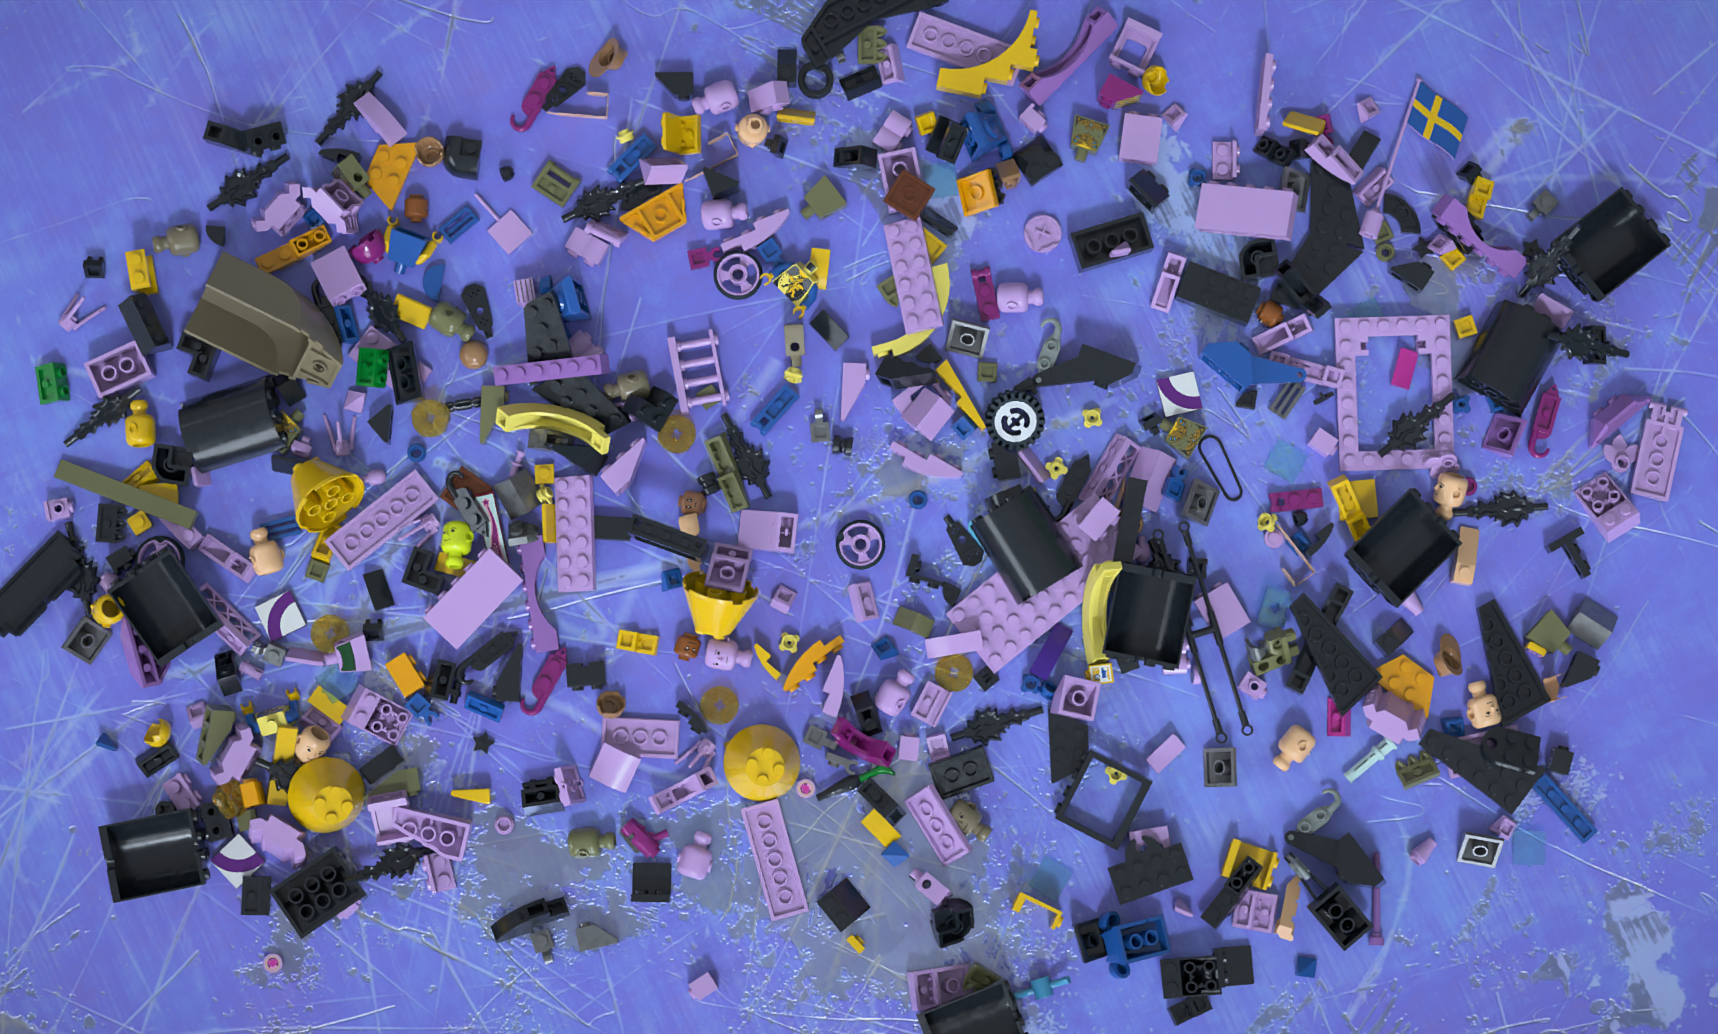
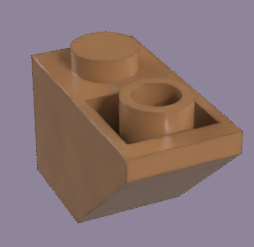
M1014 158L995 164V169L998 170V180L1002 182L1001 189L1006 188V190L1016 188L1017 184L1020 183L1021 174Z

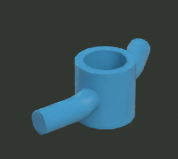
M1048 975L1031 980L1032 987L1014 992L1013 996L1015 1000L1034 994L1036 1000L1054 994L1052 988L1071 983V978L1065 976L1050 981Z

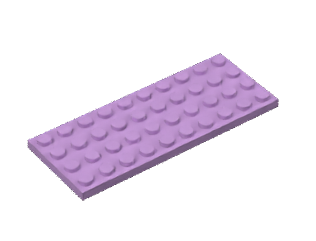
M1096 493L1092 494L1058 522L1084 565L1083 567L1019 605L1016 604L997 572L946 613L961 633L981 630L984 649L976 650V652L994 674L1083 602L1086 581L1094 564L1113 560L1119 521L1114 526L1111 524L1106 529L1108 534L1102 541L1098 539L1095 542L1078 528L1080 523L1100 501ZM1137 543L1135 545L1133 560H1135L1138 556H1140L1143 553L1142 549L1137 545Z

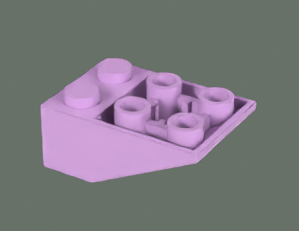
M637 438L631 443L629 451L626 453L624 451L615 458L617 461L612 466L608 464L601 470L602 475L600 477L617 497L630 487L634 481L647 446L644 438L641 440Z
M1606 472L1574 491L1575 496L1589 518L1608 543L1641 523L1639 511Z
M741 510L737 547L794 554L798 514Z
M359 684L341 718L396 747L413 714L408 709Z

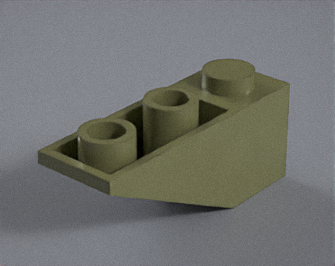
M419 768L398 770L364 796L363 801H367L368 796L405 789L407 790L408 797L419 795L418 791H423Z

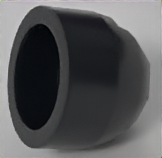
M511 166L499 168L504 182L510 181L515 175V172H512L513 168Z
M1296 511L1292 513L1296 527L1307 523L1308 515L1306 512Z

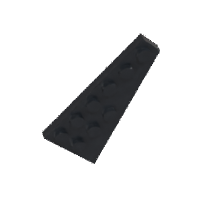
M1302 593L1289 608L1340 717H1343L1383 676L1305 593Z
M1493 599L1478 607L1476 611L1493 693L1496 696L1501 713L1500 727H1505L1551 701L1497 602Z
M1428 729L1418 743L1419 746L1511 815L1546 770L1545 767L1537 765L1536 773L1532 775L1494 765L1483 756L1480 745L1433 729Z

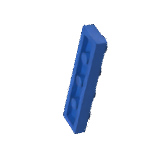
M1546 773L1540 776L1532 789L1582 844L1587 842L1598 830Z

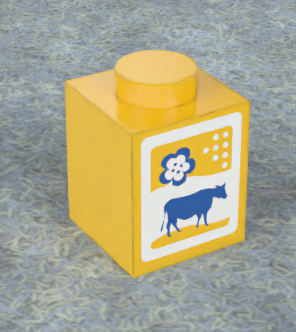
M1112 663L1091 665L1087 667L1088 670H1085V680L1101 684L1114 683Z

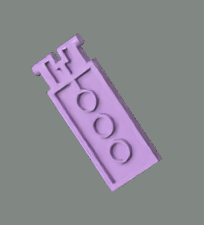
M1650 401L1648 404V408H1651L1650 418L1645 419L1629 493L1668 502L1684 427H1681L1683 416H1687L1688 409L1671 405L1669 412H1667V404Z

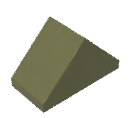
M900 606L892 624L928 639L935 621L918 612Z

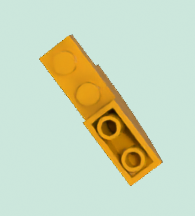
M321 225L289 240V243L255 258L254 261L259 269L271 274L277 270L286 269L330 244L332 240L325 226Z
M839 635L825 646L820 640L813 644L791 669L783 687L784 691L787 692L789 690L792 693L800 687L798 683L804 679L808 682L815 677L814 672L817 669L814 663L817 662L819 665L827 659L826 655L832 651L835 654L841 650L844 643L843 638Z

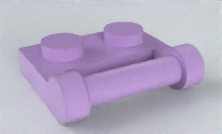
M594 219L589 221L584 229V233L598 236L613 243V246L618 248L626 241L629 234Z

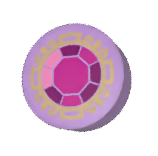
M809 779L799 781L796 786L797 794L802 798L812 797L816 790L815 784Z
M276 953L267 955L263 960L264 969L269 973L279 972L284 964L282 957Z

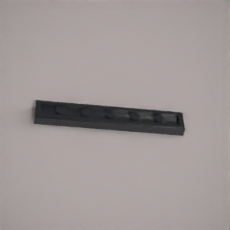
M1128 477L1113 562L1132 563L1148 480ZM1117 576L1115 577L1111 585V592H1114Z

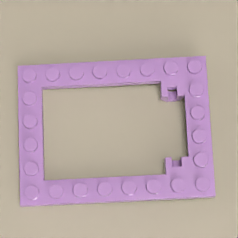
M1450 315L1334 319L1335 367L1346 370L1341 388H1336L1339 471L1431 469L1423 466L1425 460L1432 456H1439L1444 450L1454 452L1453 401L1445 406L1443 412L1439 413L1440 418L1433 419L1434 449L1405 450L1404 452L1401 450H1391L1383 458L1377 454L1378 451H1358L1355 356L1369 355V350L1366 348L1368 337L1417 335L1415 340L1416 353L1431 354L1432 404L1438 400L1440 401L1452 392Z

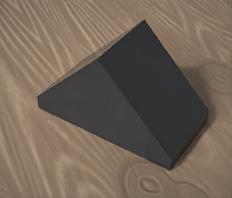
M278 374V376L271 375L275 378L276 387L290 407L306 398L296 379H289V376Z
M391 404L386 405L367 421L387 445H391L394 406Z

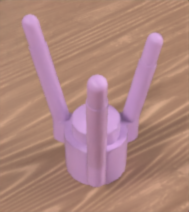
M76 294L66 311L61 315L58 324L68 332L71 329L76 331L81 325L104 311L106 306L76 323L78 319L73 314L85 300V297L82 296L76 303L79 298V294Z
M323 415L333 452H335L336 456L351 455L350 450H354L356 416H353L348 443L347 439L342 440L339 421H336L338 440L335 442L327 416Z
M433 513L430 515L425 514L407 526L419 522L421 525L400 536L398 540L401 541L422 528L426 532L430 530L417 545V547L421 548L433 534L438 532L437 527L441 525Z
M704 738L702 741L699 740L695 746L677 759L675 764H679L697 749L698 754L688 767L692 768L701 756L706 758L708 755L702 768L703 770L709 766L711 759L716 754L714 752L716 746L707 738Z

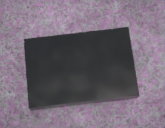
M983 745L928 763L936 790L942 800L995 781Z

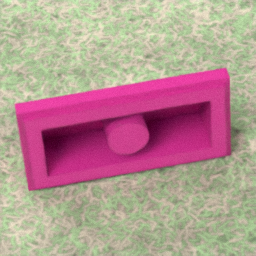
M1400 348L1390 385L1409 390L1418 358L1416 352Z
M1328 698L1327 736L1350 737L1351 709L1343 717H1340L1332 698Z

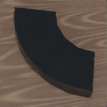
M662 184L642 185L635 192L628 193V199L622 201L621 210L631 211L642 205L647 199L661 194Z
M1385 193L1383 213L1396 219L1400 226V233L1420 235V222L1415 211L1405 200Z

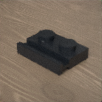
M242 875L241 915L269 916L271 876Z

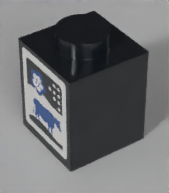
M1558 745V748H1551L1546 771L1564 776L1569 775L1574 753L1570 752L1568 747Z

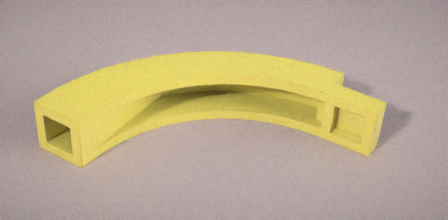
M947 263L932 267L942 317L947 307L950 290ZM936 328L911 335L906 334L896 340L872 346L873 357L883 358L889 356V352H892L893 357H901L922 345Z
M516 403L497 407L495 423L505 432L529 428L555 430L583 440L602 455L609 451L610 436L604 432L605 425L584 413L542 403Z
M1108 560L1101 564H1094L1086 581L1082 604V633L1088 666L1106 664L1110 660V658H1106V654L1102 653L1107 631V601L1113 580L1122 570L1121 561L1113 562V560Z

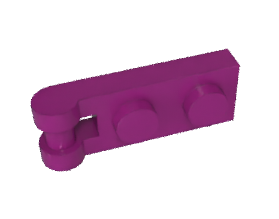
M983 267L981 270H970L981 322L1000 319L990 267ZM985 277L986 282L979 283L978 278Z
M1321 488L1268 494V498L1271 500L1270 513L1324 507ZM1278 499H1283V506H1279Z

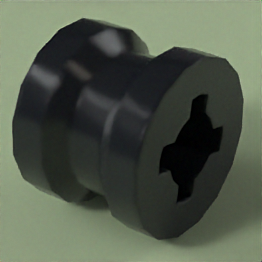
M161 801L155 808L156 815L177 811V808L171 801Z

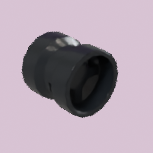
M834 435L832 454L844 453L845 456H851L854 437L842 438L840 435Z
M714 471L697 478L698 484L702 485L704 497L721 490L720 485L715 481L716 475Z

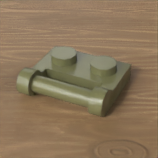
M550 159L531 188L561 208H564L573 193L580 186L582 180L565 172ZM552 171L570 183L571 186L569 188L565 187L550 177L548 173Z

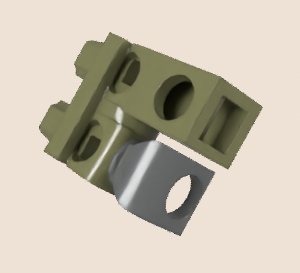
M1278 626L1274 630L1267 631L1264 634V640L1258 641L1259 647L1253 646L1248 638L1245 639L1249 666L1256 677L1277 669L1285 663L1287 665L1291 664V657L1300 654L1298 645L1295 642L1288 644L1297 639L1292 628L1282 630Z

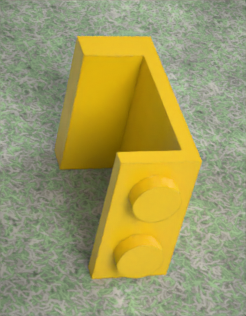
M145 249L125 252L131 290L136 294L145 292L147 296L159 294L153 256H146Z
M1232 838L1220 876L1230 878L1248 855L1263 866L1262 871L1252 886L1262 890H1266L1267 887L1270 888L1274 878L1271 876L1273 868L1276 869L1279 863L1278 853Z
M1018 891L1010 909L1019 913L1025 899L1055 913L1049 928L1055 930L1056 927L1059 928L1064 919L1061 916L1063 912Z

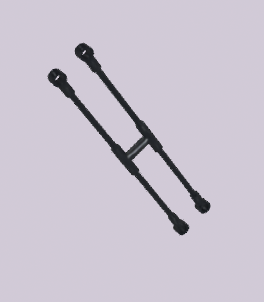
M1182 521L1178 525V530L1182 533L1184 542L1188 547L1211 625L1192 631L1188 620L1185 636L1191 654L1193 653L1211 711L1212 722L1216 732L1215 740L1217 743L1223 744L1227 741V735L1223 732L1220 719L1217 718L1198 657L1195 638L1213 633L1216 644L1219 646L1239 710L1242 734L1245 736L1251 735L1253 727L1249 724L1246 712L1243 710L1223 646L1224 641L1215 613L1212 611L1192 547L1193 543L1189 532L1190 525L1187 521ZM1181 524H1186L1187 530H1182L1180 528ZM1156 529L1153 531L1152 537L1156 540L1165 567L1171 569L1163 539L1164 532L1161 529ZM1159 531L1162 534L1161 538H1156L1155 532ZM1246 726L1251 729L1249 734L1244 732ZM1220 734L1225 737L1223 742L1218 740Z

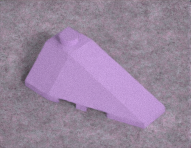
M397 806L394 808L391 826L416 839L443 858L462 862L474 821Z

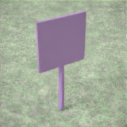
M477 193L474 194L479 202L498 221L487 232L508 255L533 234L512 210L500 219Z

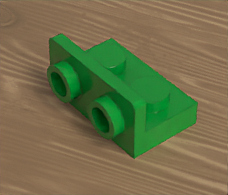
M359 347L356 385L377 388L386 387L389 350Z
M53 362L35 367L40 405H47L58 401H70V389L64 363Z

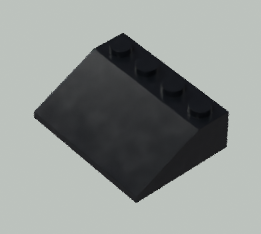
M337 846L332 847L269 890L301 939L367 895L359 882L347 887L345 886L343 880L355 874Z

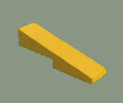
M946 359L935 369V373L960 398L956 402V406L964 414L966 413L978 426V429L983 432L986 429L984 422Z
M1342 474L1328 481L1327 484L1356 542L1370 528V525L1358 503L1348 478Z
M278 725L272 762L277 763L280 758L286 761L294 757V744L297 739L298 727ZM269 780L266 793L267 804L286 806L288 794L283 789L277 791L275 781Z

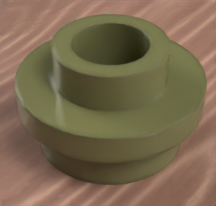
M1382 243L1376 249V256L1382 262H1389L1395 256V249L1389 243ZM1382 250H1387L1388 256H1384Z

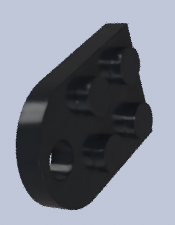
M1494 727L1488 730L1482 737L1480 743L1481 752L1494 765L1534 775L1537 770L1541 737L1505 727ZM1487 740H1492L1495 743V748L1489 747Z

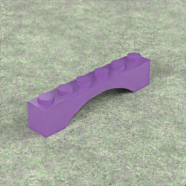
M1097 5L1084 19L1080 34L1067 54L1052 66L1040 71L1031 72L1018 85L1030 101L1038 106L1044 103L1113 33L1118 25L1110 13Z
M1444 194L1431 211L1436 216L1435 220L1443 226L1447 225L1449 227L1448 231L1456 237L1459 235L1461 237L1460 241L1468 247L1471 245L1474 248L1472 251L1480 257L1484 256L1486 258L1485 262L1493 268L1496 266L1498 268L1497 272L1503 277L1507 278V276L1515 279L1526 265L1527 259L1517 250L1507 245L1491 246L1482 242L1471 227L1467 208L1454 197Z
M608 354L496 366L493 367L495 386L607 374L610 373Z
M537 535L539 540L517 545L518 555H522V562H519L521 574L524 573L525 581H522L523 592H527L528 600H525L526 611H530L531 619H528L529 631L533 630L534 638H531L532 650L535 649L536 653L560 650L558 631L543 615L537 598V576L540 566L546 557L543 535Z

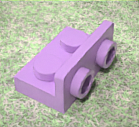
M1237 140L1232 142H1212V181H1235L1237 176L1240 175V164H1237V157H1240V145H1237Z
M178 772L175 777L162 784V787L177 810L186 808L196 810L203 804L201 802L203 797L197 789L194 791L190 785L192 780L187 773L183 774V772Z
M437 853L423 856L424 860L421 862L424 872L427 871L429 879H426V884L429 891L432 890L434 894L457 888L450 859L443 858Z

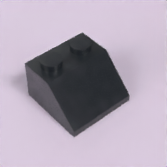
M1143 168L1128 180L1126 188L1153 214L1169 199V190L1163 184L1159 185L1155 181L1156 177L1151 171H1146Z
M847 877L817 901V904L840 932L871 908Z

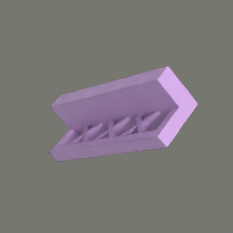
M1116 433L1078 499L1084 502L1092 494L1096 493L1098 497L1103 495L1110 502L1139 454L1141 447L1128 437ZM1129 446H1132L1134 449L1131 452V454L1127 456L1126 451ZM1122 463L1123 468L1120 472H1117L1118 464ZM1113 479V485L1107 489L1108 481Z
M206 582L199 589L201 592L206 590L211 595V599H206L224 623V626L215 631V633L241 657L246 653L250 645L261 637V634ZM216 605H221L225 608V612L218 611ZM229 618L236 619L239 625H233ZM243 631L249 632L254 637L248 640L243 635Z

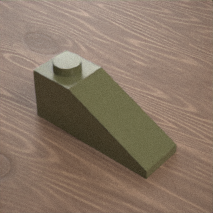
M482 385L481 445H486L496 426L497 407L509 403L510 393L506 391L505 386Z
M206 704L196 760L202 765H207L232 729L236 715L235 711L228 705Z

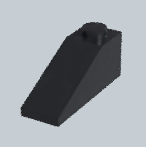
M545 443V446L596 477L608 459V456L600 454L593 447L586 444Z
M517 644L496 681V686L493 685L492 696L496 697L495 701L520 702L523 644Z

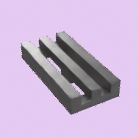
M1286 383L1268 410L1285 420L1306 388L1301 386L1300 383ZM1290 384H1292L1293 388L1291 389L1283 403L1280 405L1278 410H1276L1275 406L1277 405L1281 397L1284 395ZM1298 388L1300 391L1286 412L1282 414L1281 411Z

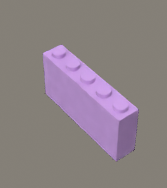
M1216 181L1202 183L1195 228L1199 232L1291 241L1299 196L1290 188L1275 190L1274 187L1264 186L1261 189L1250 184L1240 187L1235 183H1227V185H1220Z
M492 547L488 550L484 548L477 555L479 560L475 564L471 562L464 569L466 573L462 578L457 576L451 583L453 587L448 592L444 590L437 597L440 601L435 606L431 604L424 611L426 615L423 618L456 650L525 579Z

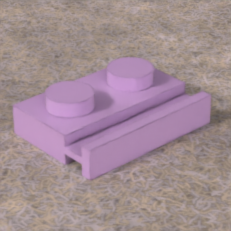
M927 681L910 715L935 728L953 693Z

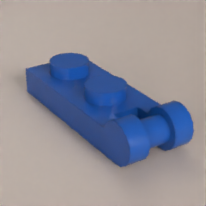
M643 133L606 172L613 175L616 181L621 184L640 166L639 159L648 158L658 147ZM621 165L626 169L623 173L618 170Z
M785 384L751 421L750 425L758 428L762 436H766L800 396ZM764 417L769 421L766 425L761 422Z

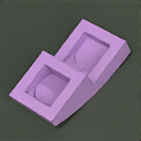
M945 732L926 736L932 762L950 756Z

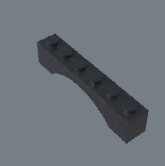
M1339 583L1333 584L1321 608V611L1335 626L1354 592ZM1306 642L1283 685L1284 688L1298 695H1303L1316 667Z

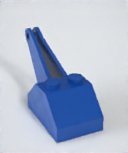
M1237 341L1209 343L1198 356L1199 359L1241 394L1250 384L1300 383L1307 377V373L1303 368L1252 356L1249 348L1244 343H1238Z

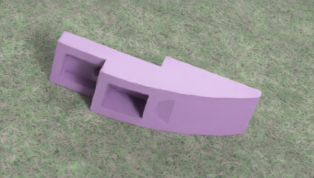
M778 209L773 212L774 215L766 217V215L760 216L753 223L754 231L749 229L742 232L741 236L737 238L732 236L724 239V243L720 244L723 253L726 254L741 247L744 252L756 249L757 246L773 237L782 228L790 216L789 209Z
M893 441L889 447V450L905 458L902 463L903 467L921 475L940 479H958L963 476L961 467L954 463L951 465L944 462L945 458L939 454H930L927 460H925V455L916 450L913 453L907 449L908 445L901 441L897 443Z

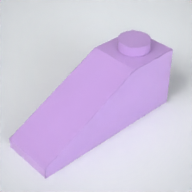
M843 363L841 422H845L865 387V381L869 380L870 369H866V364Z
M159 518L174 536L191 551H194L205 538L194 525L189 530Z

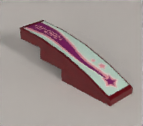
M494 490L475 494V498L490 520L488 523L489 537L483 536L486 549L488 550L492 547L510 564Z

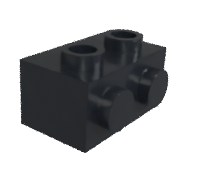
M281 121L240 131L245 153H252L253 156L263 154L264 149L270 148V151L281 149V145L287 143Z
M226 799L200 805L199 816L201 821L205 822L204 835L206 840L214 843L236 836Z

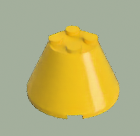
M314 457L303 464L298 463L293 467L291 488L296 522L301 529H306L310 533L322 532L341 523L347 518L346 514L353 507L356 509L363 498L365 487L358 475L322 461L319 457Z
M700 571L686 574L683 577L682 586L695 632L698 634L713 635L715 639H724L726 635L733 632L759 596L758 587L753 588L751 586L752 582L746 580L742 594L704 586L707 574H699Z
M765 724L752 725L739 731L728 743L723 760L724 773L731 787L741 796L753 801L774 800L784 795L794 785L800 771L799 751L793 739L780 728Z
M319 757L303 764L293 775L288 789V806L293 817L306 829L318 833L336 832L350 825L361 812L364 805L365 787L359 772L347 761L340 758Z

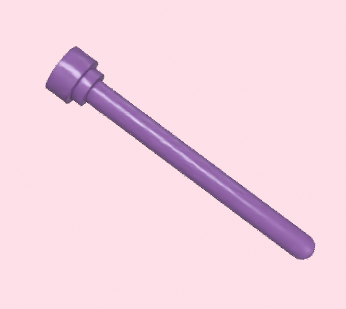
M1374 852L1373 864L1379 872L1380 853ZM1379 888L1373 889L1374 927L1373 933L1369 937V945L1384 946V938L1380 934Z

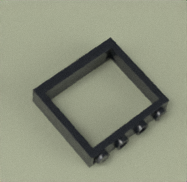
M633 514L627 530L632 539L702 564L710 547L708 541L636 514Z
M1090 748L1089 752L1085 751L1080 759L1083 762L1080 769L1076 768L1071 777L1074 779L1072 785L1066 786L1062 794L1065 796L1063 802H1058L1054 813H1056L1055 819L1118 850L1153 780ZM1093 758L1142 783L1113 840L1064 816Z

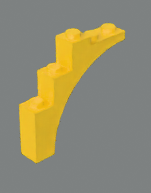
M1030 10L1027 22L1019 37L997 58L971 68H940L936 90L981 99V94H986L988 84L984 81L1007 85L1008 80L1012 81L1014 69H1010V67L1033 72L1034 66L1038 67L1040 56L1036 55L1038 49L1030 48V46L1034 47L1036 36L1033 35L1034 28L1038 29L1040 17H1037L1038 11Z

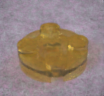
M423 400L411 412L413 426L423 437H438L448 429L447 426L451 419L449 409L438 400ZM429 413L430 415L435 416V418L433 419L434 423H431L430 421L428 422L427 418Z
M681 415L668 417L660 433L658 432V440L661 446L673 454H681L688 451L696 439V430L693 423L687 417ZM676 429L682 432L678 440L671 436Z
M325 615L314 622L310 636L318 650L325 653L335 652L333 643L350 636L348 624L342 618L336 615ZM333 629L335 637L328 639L325 632Z
M960 654L942 657L935 668V679L938 685L949 692L964 690L969 686L973 678V667L970 661ZM950 668L959 670L957 678L949 676Z
M716 686L709 689L702 696L700 709L703 716L710 723L723 725L731 722L736 717L739 710V702L731 689L724 686ZM722 700L725 708L717 711V707L714 704Z
M230 780L228 783L217 785L215 794L212 796L213 803L217 805L226 819L241 816L247 809L244 808L239 787L240 783L237 780Z

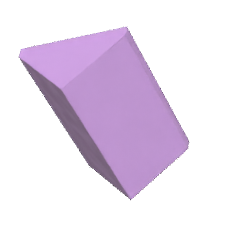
M1141 446L1129 477L1148 480L1143 508L1157 513L1163 497L1161 492L1165 480L1171 476L1172 466L1176 464L1177 460L1160 450ZM1125 486V489H1124V492H1123V495H1122V498H1121V500H1123V501H1124V497H1125L1126 486Z

